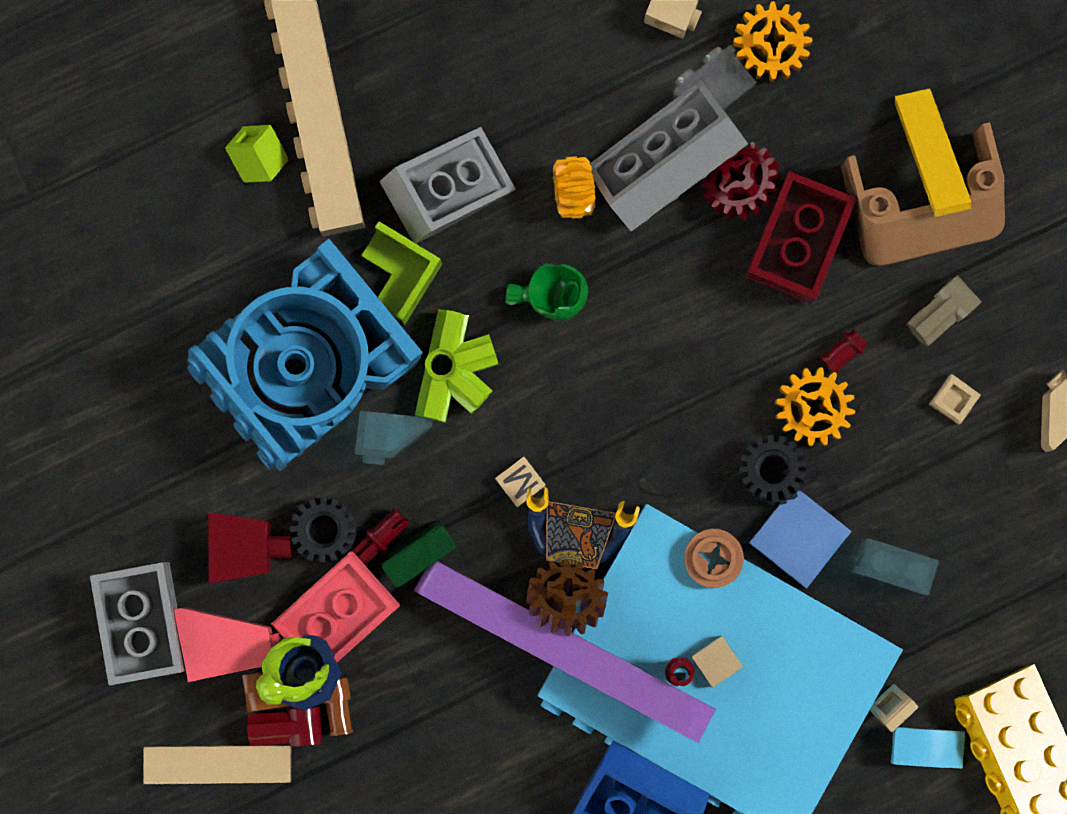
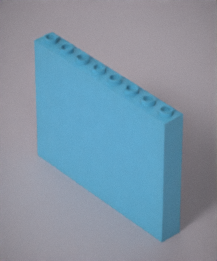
M645 504L627 539L603 578L605 582L603 591L608 592L604 616L598 618L595 628L587 624L585 634L581 635L576 628L572 633L668 684L670 683L664 673L668 661L675 657L688 659L694 666V678L686 686L678 685V687H674L715 708L716 711L700 742H695L553 666L538 693V697L543 699L541 706L560 716L562 711L575 717L573 725L589 734H592L594 729L607 736L604 741L606 744L610 745L612 741H615L631 749L640 756L710 794L708 802L719 808L723 802L734 808L733 814H812L903 649L745 559L740 574L730 584L720 588H709L698 584L690 577L684 564L685 549L690 540L698 533L650 505ZM718 544L711 553L699 552L698 554L708 561V574H710L711 569H714L716 564L729 565L728 561L719 556ZM723 636L743 667L712 688L691 656L718 637ZM679 666L673 674L678 678L686 670L683 666Z

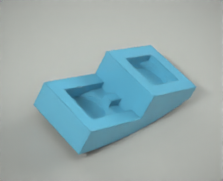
M897 727L893 731L891 763L923 767L963 768L965 732Z

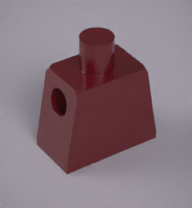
M208 513L209 583H219L271 573L272 558H292V536H271V522Z

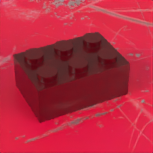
M789 171L782 182L779 195L776 197L745 278L812 304L818 297L857 198Z

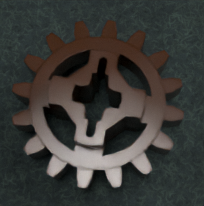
M564 559L562 567H557L551 561L549 562L548 572L538 568L536 578H530L526 603L530 604L529 614L530 616L539 615L538 626L540 627L547 623L550 624L552 634H555L559 628L564 629L566 636H570L572 629L575 628L581 635L585 634L587 624L595 628L598 618L604 616L608 592L603 591L604 580H594L596 573L594 569L587 572L582 571V562H579L574 568L570 567V563L566 559Z

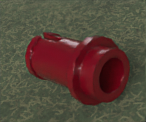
M854 329L850 333L844 332V338L825 355L820 357L832 372L838 373L858 353L860 355L865 353L863 349L868 345Z

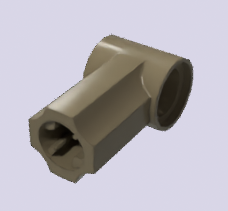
M958 275L942 287L933 296L935 299L926 307H923L906 324L911 333L926 347L955 322L959 323L981 303V300Z

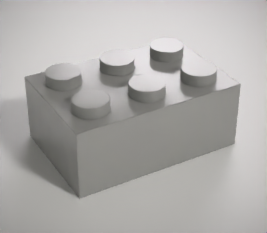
M169 562L90 576L109 686L186 671L174 610L178 608Z

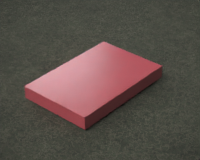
M351 551L271 625L284 639L315 635L326 640L335 653L334 658L338 663L401 605L356 554Z

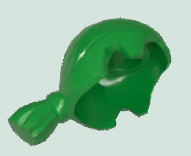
M546 263L537 268L528 286L523 287L509 284L506 290L505 302L510 305L520 304L524 301L525 303L530 302L534 310L544 317L564 321L573 318L582 310L588 297V285L582 273L567 264L553 265Z

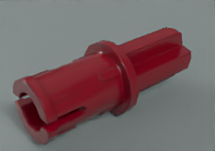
M394 507L373 529L368 528L366 530L367 535L348 551L345 556L353 551L363 564L366 565L381 550H388L387 545L410 525L409 521L403 514L400 515V512Z

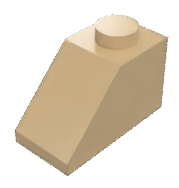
M1064 370L1057 373L1047 383L1050 389L1042 397L1041 447L1045 452L1055 450L1067 439V374Z

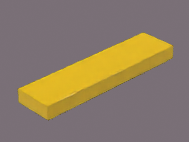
M930 88L895 96V106L934 216L939 217L971 209L970 196Z

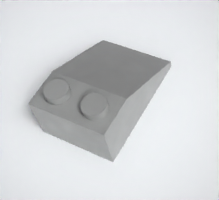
M481 127L395 167L379 181L415 244L445 230L516 190Z

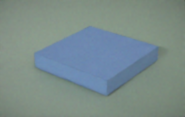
M799 490L797 492L798 497L794 500L789 498L786 500V504H779L750 540L749 544L804 588H808L852 531Z

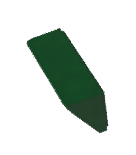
M437 520L382 558L380 562L381 567L394 586L400 587L455 549L456 545L441 521L438 522Z

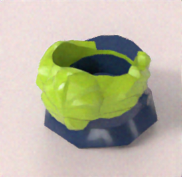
M306 635L302 637H288L274 645L262 661L263 675L256 681V689L260 699L268 705L285 703L303 711L330 700L342 673L334 658L335 653L327 641L315 635Z

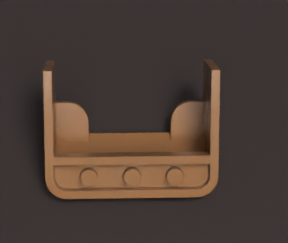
M990 122L982 124L972 134L979 163L974 165L967 174L966 182L971 199V209L935 217L931 205H926L900 212L895 195L888 189L879 187L864 191L855 155L848 157L840 168L847 194L857 198L852 214L862 253L867 262L877 267H883L989 241L1002 232L1005 225L1004 174Z

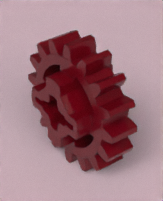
M751 142L747 149L745 147L742 148L736 155L727 159L708 174L710 179L702 181V186L707 190L704 196L718 214L723 212L728 219L732 220L737 213L742 220H747L749 211H753L755 215L759 216L761 215L759 207L762 204L768 207L772 206L771 201L768 199L770 194L779 195L780 191L774 185V183L782 181V177L777 171L779 165L773 157L771 158V154L765 147L760 150L754 142Z

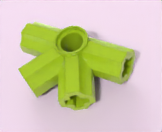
M438 309L429 353L425 360V371L415 416L446 423L451 396L469 413L473 414L493 392L474 374V372L499 365L492 341L488 334L464 342L469 320L468 315ZM440 356L447 357L452 361L451 371L446 375H437L432 371L433 361Z

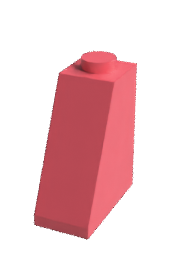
M191 608L174 610L188 682L261 667L262 661L267 656L269 650L281 641L279 633L273 634L271 626Z

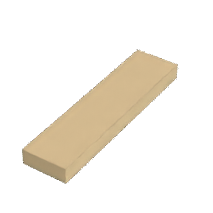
M291 746L144 747V784L291 782Z

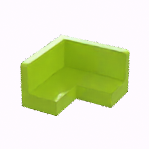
M378 222L375 227L376 233L361 256L391 275L378 299L398 322L405 325L442 266V262L434 254L383 223Z

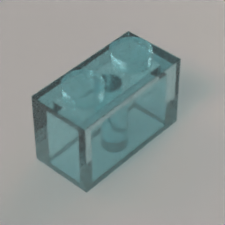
M865 538L862 539L852 573L919 595L929 596L939 560Z

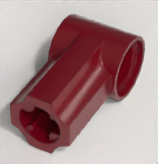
M314 706L305 711L298 708H289L285 712L248 715L247 729L250 746L288 743L289 746L322 744L319 706Z

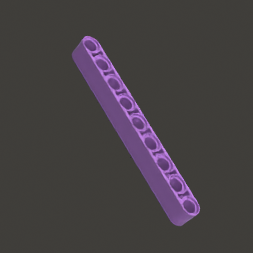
M435 562L424 570L414 589L418 594L695 742H700L716 711L710 705L572 632L570 636H566L564 629L559 628L555 634H552L550 624L547 623L542 627L538 626L539 615L530 616L529 610L439 562Z

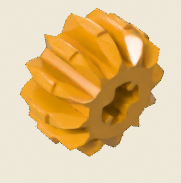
M577 156L557 160L553 167L555 200L559 214L562 218L571 217L572 219L592 215L596 207L592 166L586 157L577 158Z

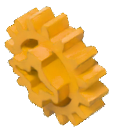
M775 1L770 3L766 11L758 4L755 7V16L749 12L744 14L743 20L747 25L737 24L735 31L742 35V37L734 38L733 46L741 47L742 49L736 54L735 58L736 60L746 59L747 62L743 69L745 72L752 68L757 70L755 79L759 80L763 73H767L770 82H774L777 73H781L782 77L786 80L790 76L789 68L797 72L801 70L802 64L798 58L807 60L810 52L803 48L810 46L812 43L811 37L803 35L809 30V23L800 25L798 21L802 14L800 12L795 13L793 16L788 14L790 6L788 4L781 11L777 10ZM765 21L764 28L760 32L750 34L754 26ZM780 21L785 23L793 32H788L780 24ZM771 29L775 42H779L774 54L770 42H766ZM795 50L794 54L787 61L780 63L781 55L784 52ZM752 52H757L765 60V63L756 58Z
M819 367L815 372V376H811L810 371L806 368L802 370L801 380L793 374L789 377L792 386L782 385L779 390L785 395V398L775 400L776 405L783 407V412L777 414L776 419L786 420L787 424L782 428L783 432L790 431L791 429L795 432L792 441L797 442L803 436L806 437V445L811 447L815 442V438H818L820 444L824 446L828 444L827 435L830 434L832 438L838 440L841 438L838 428L848 429L851 426L845 420V416L855 414V410L847 408V403L854 399V395H844L843 390L846 389L848 384L843 382L837 385L835 383L837 373L833 372L826 378L824 377L823 368ZM806 384H820L815 392L807 393L799 390L801 386ZM832 392L838 401V411L832 408L830 400ZM819 399L821 401L819 408L823 410V413L818 412L812 416L809 414L811 407L806 404V401L812 402ZM791 402L798 407L800 415L798 422L795 421L792 415ZM823 421L831 425L823 431H809L816 422Z

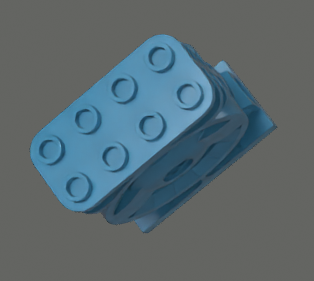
M328 239L317 248L316 253L293 269L291 287L276 289L258 297L236 317L226 320L223 327L219 330L209 333L206 339L198 346L194 345L188 349L189 359L187 361L190 365L187 369L200 385L206 382L211 388L213 394L210 397L215 405L223 413L228 410L233 415L236 421L233 425L245 441L252 439L259 449L256 453L263 464L269 470L275 466L281 471L290 461L302 455L313 443L316 444L323 435L344 420L355 409L365 388L386 389L399 377L405 376L413 370L423 352L332 241ZM298 281L303 287H297ZM332 289H336L337 295L346 304V306L341 301L327 293L330 292ZM274 313H277L287 324L300 323L316 328L332 341L341 360L342 373L339 388L346 396L344 400L332 387L336 375V359L329 343L320 334L305 327L289 326L283 328L274 317ZM362 327L369 332L379 345L370 353H368L367 340ZM243 335L257 349L253 364V374L256 385L262 394L270 402L282 408H305L311 417L305 418L302 414H286L276 411L257 397L247 375V361L250 350L241 341ZM299 360L305 367L304 372L299 375L290 374L285 368L287 361ZM371 369L376 376L366 374Z

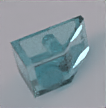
M360 411L355 455L363 456L362 463L384 465L385 459L394 460L433 428L434 420L432 418Z

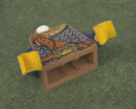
M531 487L526 492V502L529 507L528 530L539 553L546 556V561L561 563L560 567H562L564 559L568 560L570 567L574 568L579 562L583 563V567L597 569L599 565L608 564L623 546L632 526L637 521L640 510L636 506L635 513L630 515L624 513L622 509L625 501H621L618 504L616 513L550 502L546 487H544V495L541 498L532 497Z

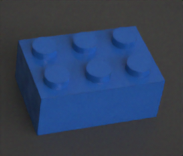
M612 741L585 786L573 814H703L710 794Z

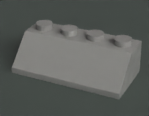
M700 80L591 162L590 165L592 166L593 179L609 206L629 230L633 231L667 204L677 199L679 195L699 180L705 178L727 159L736 155L748 143L702 80Z

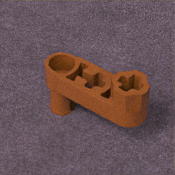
M263 672L242 675L247 712L290 706L285 703L268 705L260 699L256 689V681L263 675ZM348 677L339 678L331 699L322 703L326 704L330 736L353 733L348 700L351 699Z

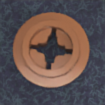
M704 530L696 534L685 549L684 564L690 577L704 587H724L733 582L742 570L744 556L741 545L733 535L724 530ZM717 543H720L718 548L720 550L719 556L728 561L729 565L716 564L714 569H711L710 574H708V561L698 554L699 552L711 553L716 548Z

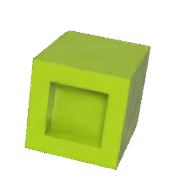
M271 125L243 126L225 147L240 177L246 183L272 181L288 161V157Z

